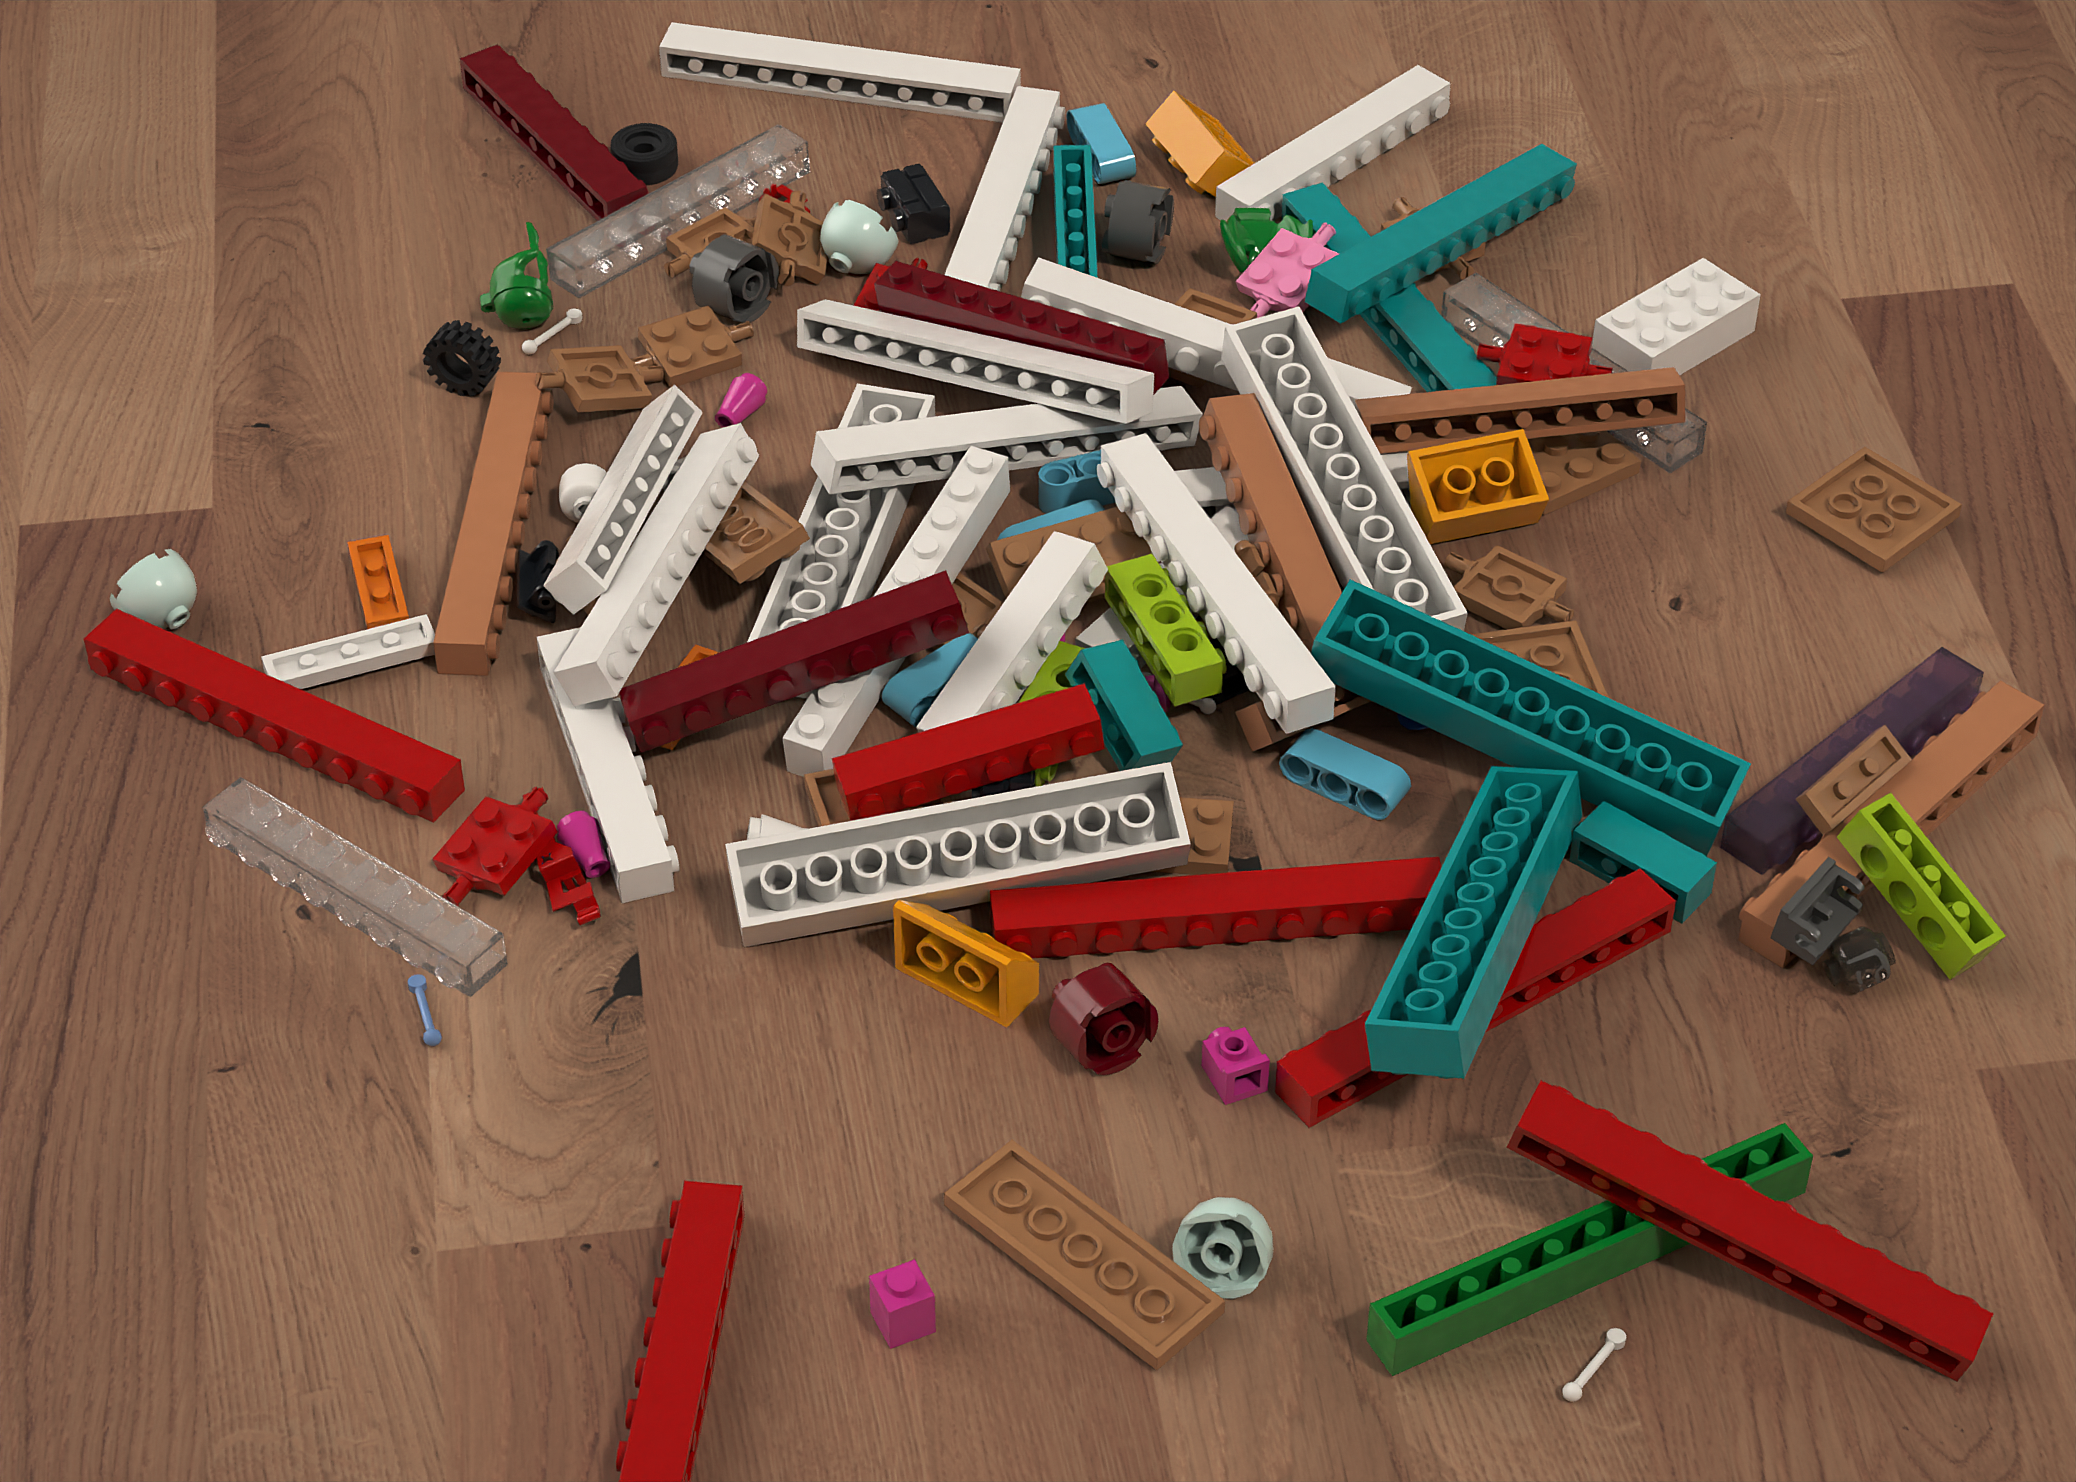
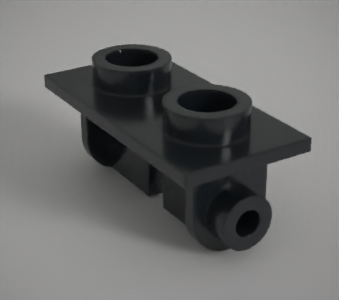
M544 540L530 554L523 550L518 551L517 608L531 616L542 618L554 624L556 621L557 601L543 585L556 564L559 550L553 542Z

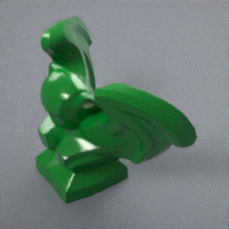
M1235 208L1234 214L1229 216L1227 222L1221 219L1220 230L1232 262L1243 273L1281 228L1301 237L1312 238V220H1308L1306 224H1303L1296 218L1285 215L1282 221L1277 224L1270 220L1271 212L1269 208Z

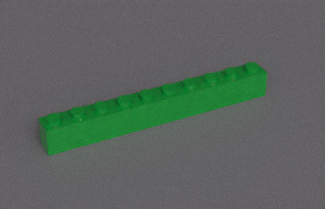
M1783 1123L1702 1158V1160L1709 1167L1730 1178H1739L1747 1182L1753 1190L1775 1201L1786 1202L1806 1192L1813 1155L1787 1124ZM1606 1200L1370 1303L1366 1341L1389 1373L1394 1376L1691 1243Z

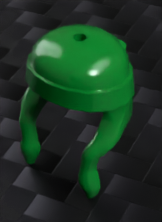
M526 222L530 249L516 253L501 261L493 270L489 292L481 295L479 298L483 312H495L505 325L517 329H530L540 326L547 321L553 310L552 293L547 285L548 262L543 253L539 251V235L530 222ZM535 258L537 259L540 274L539 279L524 274L527 264Z

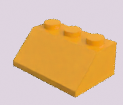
M1175 91L1169 95L1146 122V126L1155 135L1152 138V142L1166 154H1171L1168 161L1178 171L1188 175L1185 181L1199 194L1207 191L1216 197V187L1255 164L1219 120Z
M1524 429L1412 450L1407 453L1411 511L1430 544L1538 523L1549 501Z
M898 900L893 905L895 968L1006 1028L1039 995V963L1027 954L1017 952L996 941L989 934L981 933L958 921L954 916L943 913L927 904Z

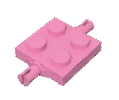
M1323 223L1312 238L1301 237L1281 228L1236 280L1238 290L1257 301L1250 309L1257 312V318L1265 316L1268 311L1281 312L1300 307L1302 312L1307 309L1309 304L1305 302L1311 270L1339 254L1324 247L1336 234V230L1330 224Z

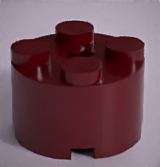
M1103 963L1098 967L1078 974L1073 979H1064L1052 991L1054 1003L1049 1016L1050 1029L1057 1040L1086 1070L1087 1068L1091 1069L1099 1075H1110L1120 1072L1140 1058L1141 1054L1138 1049L1146 1038L1152 1042L1156 1035L1159 1022L1156 1007L1112 963Z

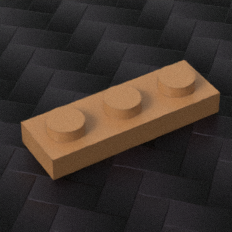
M1884 725L1872 732L1798 796L1796 801L1823 835L1833 830L1912 759L1887 726Z

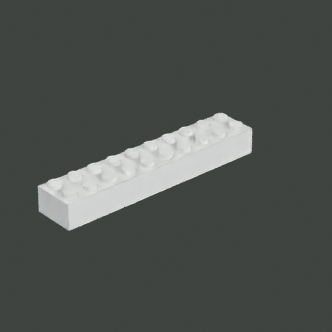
M1300 307L1225 327L1221 359L1240 395L1255 393L1325 555L1343 589H1345L1351 579L1464 631L1468 614Z
M857 384L838 429L935 417V396ZM817 477L798 521L804 526L810 539L801 544L800 549L794 555L782 559L747 642L870 598L915 483L829 494L819 477ZM812 691L796 697L808 699Z
M1171 762L725 844L728 869L744 947L894 919L893 905L898 900L927 904L940 911L989 902L990 890L1090 883L1186 865L1191 845Z

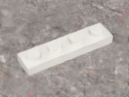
M427 614L261 656L265 674L299 689H304L435 655L433 645L435 633Z

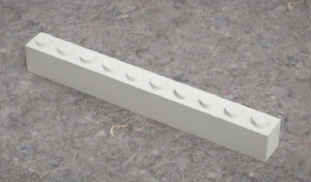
M671 22L659 46L662 77L1002 123L1017 86H1021V69L673 22Z
M1017 86L945 272L946 276L997 291L1001 290L1000 283L1006 284L1009 273L1008 261L1015 260L1017 238H1023L1025 231V215L1030 216L1033 210V193L1038 194L1040 192L1042 182L1041 171L1047 172L1050 150H1054V145L1057 144V129H1062L1064 126L1065 107H1060L1059 91Z
M1038 257L1024 283L1021 298L1164 339L1168 367L1238 391L1221 359L1225 327L1232 324ZM1328 358L1354 407L1356 399L1405 395L1411 392V386Z
M826 299L797 310L798 348L1124 424L1153 412L1154 373Z
M1182 386L1160 388L1153 396V412L1127 424L1043 404H1031L816 431L811 466L828 493L836 494L949 479L970 445L1007 456L1009 470L1039 467L1053 461L1101 450L1102 445L1144 433L1148 435L1159 451L1195 446L1199 431V420L1203 413Z
M741 423L700 434L625 555L609 587L599 597L553 673L574 706L616 697L757 461L759 454L757 453L756 445L752 438L748 437Z
M1144 433L1102 445L1101 464L1097 465V476L1103 488L1110 490L1115 497L1118 509L1121 512H1126L1133 523L1136 534L1139 537H1144L1157 562L1161 561L1165 568L1168 569L1173 585L1180 587L1184 592L1191 610L1194 613L1198 612L1206 623L1210 636L1213 639L1217 638L1225 649L1228 661L1239 668L1244 675L1249 690L1256 692L1263 701L1268 716L1271 719H1276L1286 734L1332 720L1334 717L1336 686L1148 435Z
M970 445L874 596L945 570L951 583L954 582L1010 493L1007 456ZM906 657L813 690L782 738L787 772L804 777V774L833 769L831 758L845 755L881 698L885 685L895 676Z

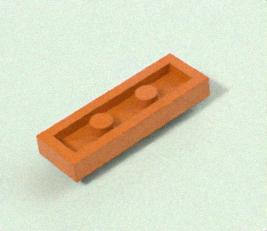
M389 535L347 542L367 629L409 619Z

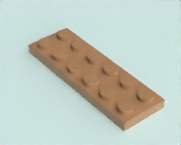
M1010 1140L944 1193L945 1207L1155 1370L1160 1369L1225 1313V1300L1014 1140Z

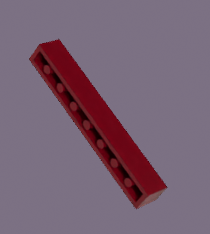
M496 44L460 58L463 89L609 233L648 217L647 201L649 200V191L646 184L642 180H638L628 170L624 162H619L609 152L604 143L596 140L591 135L589 129L585 125H581L572 116L568 108H563L554 99L549 90H545L538 84L534 76L530 72L527 73L518 64L513 55H508Z
M895 261L874 283L880 312L1154 373L1153 396L1169 378L1165 340L898 261Z
M945 570L623 687L619 695L629 726L642 753L969 634V630L960 602Z

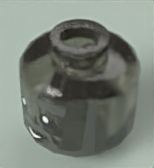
M1861 926L1839 936L1827 949L1829 958L1822 961L1825 973L1832 985L1836 986L1841 983L1848 992L1853 994L1887 980L1891 975V965L1896 963L1893 950L1885 935L1881 931L1874 932L1866 926Z

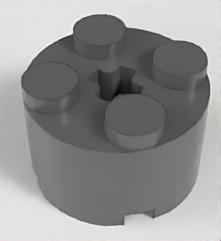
M1127 180L1119 182L1116 195L1109 194L1105 203L1104 214L1110 220L1108 230L1105 231L1103 236L1102 251L1116 257L1154 264L1159 263L1166 250L1165 246H1160V242L1164 235H1170L1173 222L1174 198L1173 195H1168L1171 189Z
M726 234L713 240L702 253H696L689 266L690 272L693 274L692 289L696 305L701 308L710 306L714 313L742 323L755 321L767 310L771 303L770 300L766 299L770 288L776 289L778 284V264L771 253Z

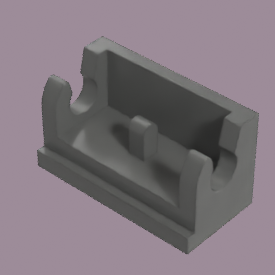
M1828 857L1780 910L1770 938L1811 965H1814L1862 909L1863 903L1853 895L1846 893L1842 886H1846L1852 892L1860 894L1865 889L1864 885L1855 876L1837 866L1835 860Z

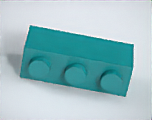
M1119 640L1080 650L1065 675L1072 687L1085 683L1101 718L1104 744L1119 771L1172 762L1182 748L1183 743L1180 740L1177 729L1169 721L1159 703L1158 696L1149 686L1136 658L1132 656L1125 642Z
M1605 801L1574 829L1569 860L1608 883L1617 877H1624L1641 868L1676 900L1673 919L1680 923H1683L1712 893L1717 865L1716 861L1706 857L1704 854L1693 850L1664 832L1658 831Z

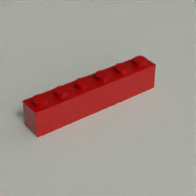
M1084 683L831 759L839 794L849 820L853 821L915 807L923 803L1103 750L1105 747L1101 718Z

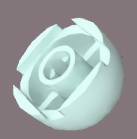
M845 200L842 206H839L838 202H836L828 212L822 224L820 241L831 266L842 273L850 272L852 274H869L876 263L884 265L897 249L899 240L895 230L890 227L887 232L879 224L883 217L874 210L855 201Z
M166 549L165 551L169 556L159 559L153 553L133 565L117 582L121 591L117 599L111 593L110 603L114 610L117 608L162 629H176L189 619V611L193 607L197 587L194 574L184 559L176 551Z
M1213 1198L1199 1203L1182 1220L1172 1245L1173 1259L1176 1264L1221 1298L1235 1299L1250 1294L1265 1277L1273 1257L1272 1232L1263 1215L1251 1204L1237 1198Z

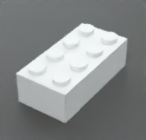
M1702 258L1597 318L1594 325L1591 357L1605 367H1613L1614 373L1674 367L1680 376L1755 331L1760 294L1713 263Z

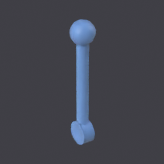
M416 974L408 979V988L410 992L415 993L426 1030L423 1040L426 1045L435 1047L441 1042L442 1035L434 1027L424 991L427 988L426 978L423 975Z

